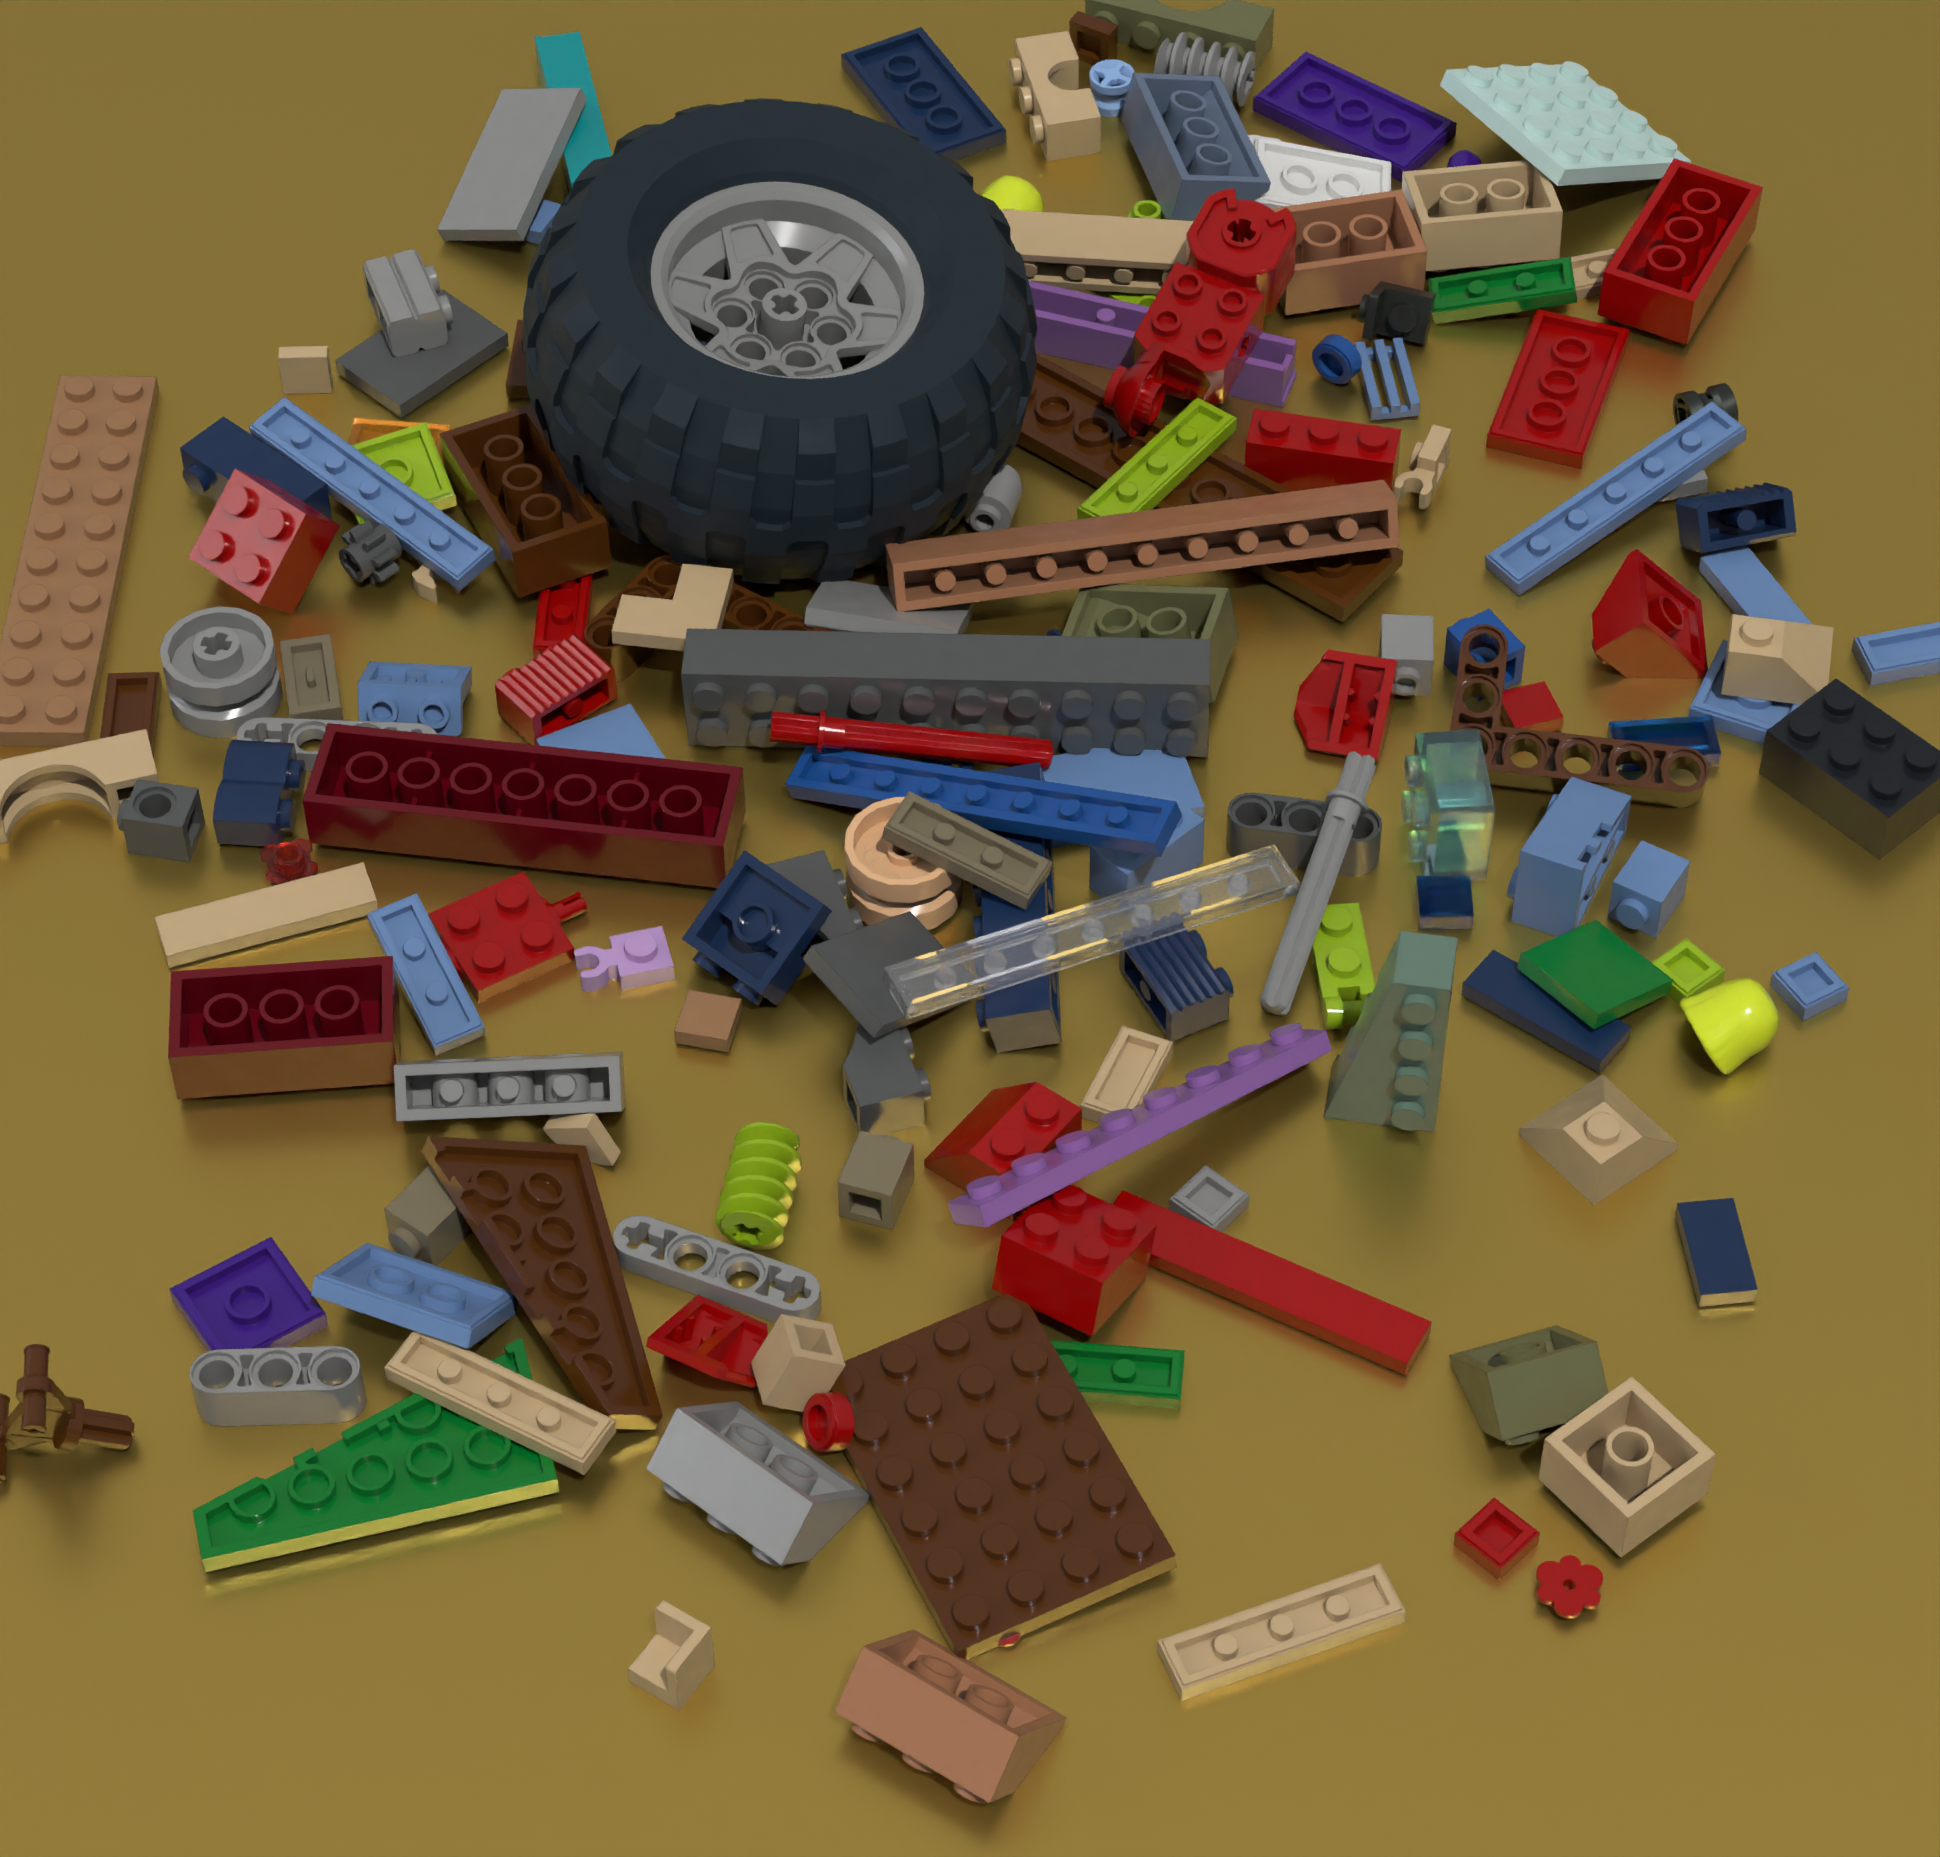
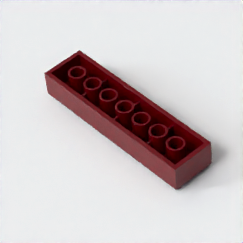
M327 723L302 800L309 842L312 844L715 888L719 887L732 868L746 811L743 767Z

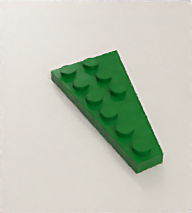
M522 1337L504 1346L505 1354L491 1360L533 1381ZM415 1393L341 1432L342 1439L318 1452L310 1448L293 1457L294 1465L267 1479L255 1477L194 1509L193 1516L202 1563L206 1573L558 1493L559 1487L552 1459Z

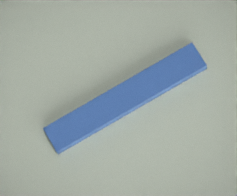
M283 397L249 426L251 435L327 483L329 495L363 520H369L374 528L379 524L389 527L398 538L402 549L459 591L496 560L493 548L286 397Z
M1710 402L1485 556L1486 568L1518 596L1745 441L1746 428L1714 402Z

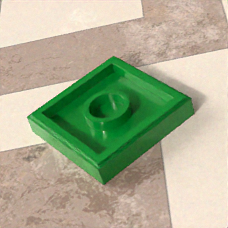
M1593 920L1521 953L1517 966L1522 973L1592 1029L1603 1026L1668 995L1673 982L1672 978L1597 920Z

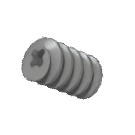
M1184 32L1178 35L1174 43H1171L1169 38L1163 41L1156 57L1154 74L1220 76L1233 105L1238 103L1239 108L1245 105L1255 79L1254 52L1248 51L1243 61L1239 62L1237 47L1232 46L1226 56L1221 57V43L1215 41L1207 53L1204 52V38L1199 36L1195 39L1191 48L1187 47L1188 35Z

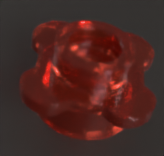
M298 838L293 842H283L277 846L268 845L264 847L260 852V858L268 866L269 871L266 873L267 883L274 886L318 874V865L310 857V853L313 851L312 843L307 839Z

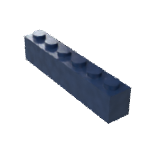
M1040 762L983 771L1045 781ZM987 829L1053 862L1052 839ZM1054 862L1052 863L1050 874L1026 910L972 884L976 904L982 908V915L974 916L976 942L979 948H983V957L975 958L978 986L980 990H984V999L976 1001L977 1019L981 1032H990L997 1053L1062 1043Z

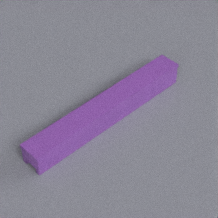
M1028 280L1037 319L1035 352L1113 370L1119 365L1127 368L1134 365V334L1150 307ZM1262 332L1230 389L1228 396L1283 408L1297 376V371L1295 370L1297 340Z

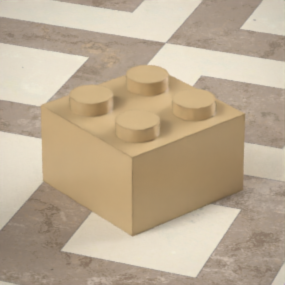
M1630 1377L1544 1439L1538 1479L1620 1557H1623L1708 1494L1716 1454L1639 1382Z

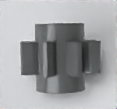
M367 520L341 536L347 546L339 551V559L345 571L355 581L362 582L367 578L370 584L374 586L378 582L382 583L400 570L394 560L402 555V547L396 535L386 525L379 524L374 528L372 523Z

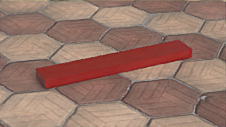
M1122 1190L1113 1203L1114 1206L1129 1210L1134 1215L1157 1225L1149 1260L1150 1266L1405 1376L1430 1335L1432 1322L1129 1192Z

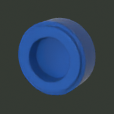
M1327 335L1313 349L1312 360L1315 368L1322 377L1332 383H1348L1362 367V359L1357 348L1348 339L1340 335Z

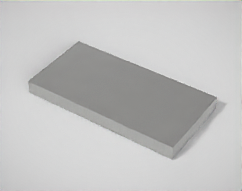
M581 88L501 90L437 228L444 241L524 240L586 103L587 98Z

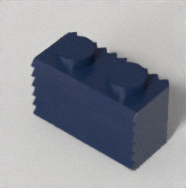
M1764 482L1762 486L1754 484L1753 487L1745 486L1743 489L1736 487L1734 491L1726 489L1725 492L1707 493L1706 496L1698 494L1697 497L1679 498L1675 503L1680 544L1682 548L1700 553L1792 537L1797 532L1792 491L1787 487Z
M1172 915L1168 920L1162 919L1159 924L1153 922L1149 928L1144 926L1140 931L1134 930L1130 935L1124 934L1120 938V972L1125 976L1126 982L1130 983L1131 989L1135 990L1136 996L1140 997L1141 1003L1145 1004L1147 1012H1150L1152 1019H1155L1157 1027L1161 1028L1162 1034L1166 1035L1167 1040L1173 1042L1229 1019V1002L1234 994L1232 982L1222 967L1213 968L1207 959L1204 941L1196 930L1188 932L1180 919Z

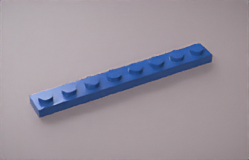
M815 746L805 747L785 783L792 798L865 809L872 803L892 797H905L910 791L985 829L1158 857L1162 856L1182 817L1177 802L840 749L822 748V753H817Z

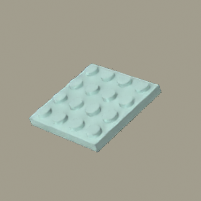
M1565 61L1563 64L1554 65L1533 63L1531 66L1502 64L1500 67L1488 68L1471 65L1466 69H1446L1440 86L1557 186L1662 179L1674 158L1691 163L1686 156L1677 150L1678 146L1673 140L1655 132L1647 125L1648 121L1643 115L1626 108L1617 100L1618 96L1614 91L1597 84L1588 76V70L1575 62Z

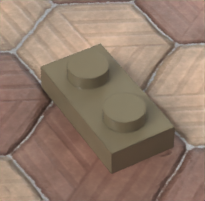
M331 634L279 641L290 718L343 720Z

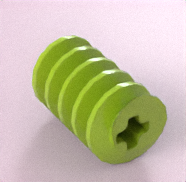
M766 1122L749 1123L739 1129L734 1138V1150L729 1158V1168L725 1173V1185L720 1193V1204L716 1209L715 1221L720 1232L731 1242L753 1250H771L779 1247L784 1240L783 1228L789 1220L788 1209L793 1203L792 1192L797 1186V1173L802 1166L801 1156L797 1152L800 1141L798 1135L778 1124Z

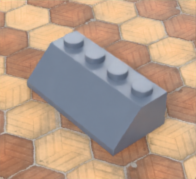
M1132 74L1121 122L1165 219L1194 221L1206 198L1221 190L1235 188L1236 199L1252 201L1269 191L1271 182L1220 76Z

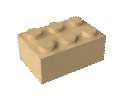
M1528 160L1403 171L1402 191L1427 249L1426 271L1439 273L1449 269L1468 267L1490 268L1500 264L1533 263L1559 259L1563 210L1551 180Z

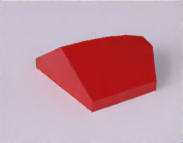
M1329 649L1325 652L1319 664L1299 686L1293 715L1309 751L1347 757L1349 752L1355 751L1361 756L1370 755L1376 760L1375 762H1379L1391 722L1398 668L1397 660Z
M698 1294L648 1337L646 1347L715 1378L755 1388L758 1386L751 1362L768 1335L767 1324Z

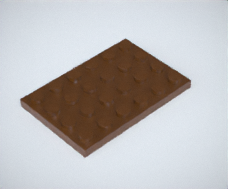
M1004 1293L844 1361L845 1367L829 1391L840 1392L846 1396L854 1414L853 1437L850 1444L845 1445L843 1451L862 1487L869 1494V1500L948 1646L957 1657L965 1658L966 1660L974 1658L998 1647L999 1642L1020 1633L1021 1637L1177 1568L1175 1552L1029 1304Z

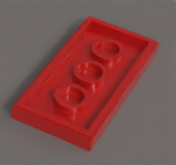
M1537 309L1487 434L1486 448L1582 469L1627 348L1630 330Z

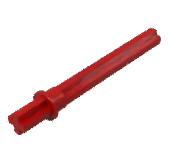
M821 710L819 716L772 712L769 742L815 746L817 753H822V748L844 749L1011 767L1040 762L1042 770L1049 769L1053 758V744L1048 739L826 716V711Z

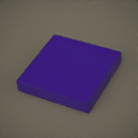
M272 1237L170 1288L172 1301L206 1351L218 1349L285 1348L328 1326L326 1313L314 1296H311V1292Z

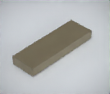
M910 791L884 827L882 839L1024 910L1028 908L1047 879L1053 863Z

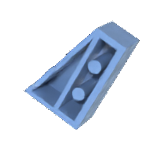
M1571 776L1560 794L1552 796L1546 814L1520 850L1518 867H1516L1512 874L1507 890V897L1514 899L1512 922L1556 937L1580 926L1627 831L1632 796Z

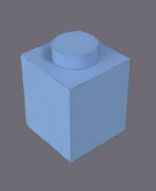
M1641 840L1613 881L1608 917L1628 928L1639 930L1656 938L1685 895L1690 861Z

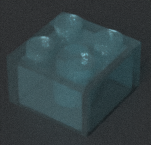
M1480 730L1416 733L1414 754L1405 756L1404 762L1407 788L1410 787V791H1402L1401 793L1403 822L1412 823L1413 831H1409L1408 834L1410 862H1419L1423 884L1487 880L1495 807Z

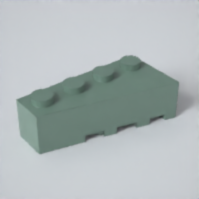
M1400 931L1378 974L1377 984L1373 992L1368 993L1356 1025H1352L1345 1039V1045L1341 1054H1337L1332 1064L1324 1110L1325 1118L1392 1126L1408 1131H1435L1458 938Z

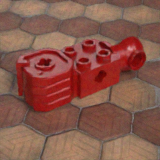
M1235 188L1218 191L1206 198L1186 233V265L1175 262L1134 334V365L1130 368L1119 365L1111 375L1105 390L1103 406L1113 410L1117 424L1128 436L1135 437L1145 424L1150 426L1154 423L1162 408L1166 393L1192 401L1199 398L1209 404H1222L1264 330V316L1274 311L1294 275L1297 228L1294 217L1288 208L1275 213L1271 208L1262 203L1246 199H1236Z

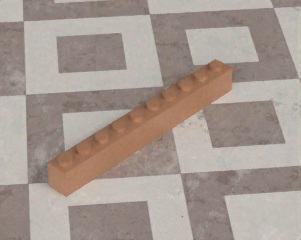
M1378 480L914 540L903 544L891 543L885 545L889 590L896 610L904 612L1400 547L1397 497L1386 482Z

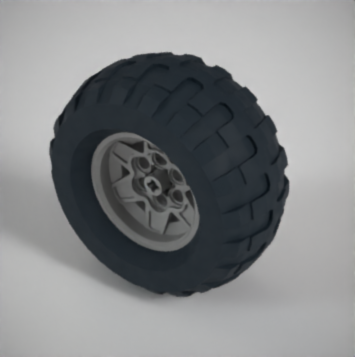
M760 98L745 99L744 102L723 105L706 104L676 112L673 119L662 124L643 125L617 140L612 156L593 160L582 170L574 181L572 190L559 207L552 222V228L548 227L531 261L523 308L522 350L525 356V380L528 394L541 428L544 430L550 450L556 452L559 461L564 467L566 479H569L584 495L589 493L596 504L604 505V508L609 512V524L638 544H654L670 553L671 560L681 565L692 564L733 569V574L743 575V581L780 584V579L810 578L816 583L852 578L854 570L870 564L887 567L885 545L891 543L903 544L909 541L927 539L928 536H944L961 521L967 510L975 503L991 481L992 473L996 475L1018 441L1036 371L1035 338L1037 319L1022 254L1016 251L1011 240L1010 225L994 201L975 193L973 190V177L961 165L948 156L933 152L919 142V137L890 123L878 122L869 117L853 113L852 110L820 103L811 104ZM699 341L706 342V345L704 346Z

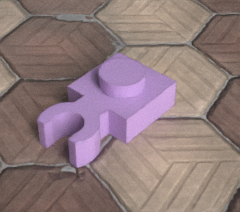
M662 926L609 936L610 949L603 950L595 946H585L574 951L577 970L594 968L580 972L582 991H597L605 987L610 980L619 979L622 990L675 980L674 965Z

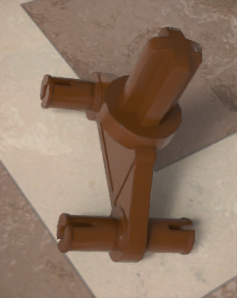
M31 1344L25 1347L24 1377L17 1380L16 1399L20 1403L10 1415V1398L5 1394H0V1484L4 1483L7 1479L6 1457L7 1452L45 1442H53L56 1449L67 1451L74 1450L78 1443L118 1450L129 1448L132 1436L134 1435V1423L128 1415L85 1409L82 1399L66 1396L53 1380L48 1378L49 1347L42 1344Z

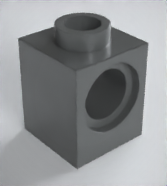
M137 779L129 800L124 799L121 802L117 817L118 829L124 831L128 853L190 862L205 826L198 788Z

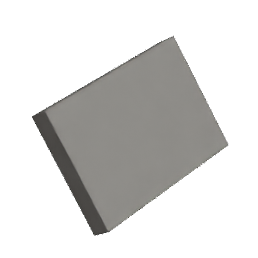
M847 580L821 582L806 606L804 624H807L809 627L826 628L841 632L963 634L972 618L973 603L899 612L896 610L889 587Z

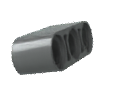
M1262 793L1238 795L1231 800L1228 806L1226 849L1231 857L1240 862L1306 870L1329 805L1326 801ZM1371 808L1367 809L1365 815L1359 816L1338 875L1363 876L1371 873L1377 867L1382 822L1377 812Z

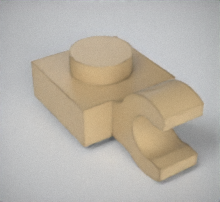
M1433 424L1425 442H1416L1409 464V469L1412 471L1400 474L1395 480L1394 495L1397 497L1398 503H1400L1405 493L1415 492L1420 495L1418 508L1426 509L1430 505L1431 497L1434 496L1448 467L1452 429Z

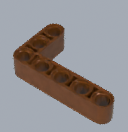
M671 555L660 556L651 561L585 628V643L615 669L616 683L627 679L657 649L613 644L612 627L621 596L624 594L673 600L682 565L672 561ZM733 583L721 629L831 631L826 628L807 626V624H804L805 617L736 583Z
M1488 624L1474 626L1465 633L1460 647L1447 759L1448 768L1452 776L1458 781L1471 785L1560 794L1572 776L1632 796L1631 803L1686 808L1700 800L1707 782L1709 767L1704 755L1696 749L1499 726L1508 655L1507 639L1501 630ZM1486 647L1493 650L1497 657L1491 662L1481 663L1473 659L1470 653L1477 648ZM1480 696L1487 699L1491 707L1484 712H1474L1469 710L1464 702L1471 697ZM1473 745L1482 749L1486 756L1478 762H1468L1462 759L1458 752L1465 746ZM1526 751L1532 753L1537 758L1538 763L1530 768H1521L1512 762L1511 757L1515 753ZM1579 757L1587 761L1591 769L1583 774H1574L1569 772L1563 763L1570 758ZM1631 763L1641 768L1644 775L1637 780H1627L1621 777L1616 769L1622 764ZM1677 769H1684L1690 771L1697 781L1690 786H1680L1672 781L1669 774Z

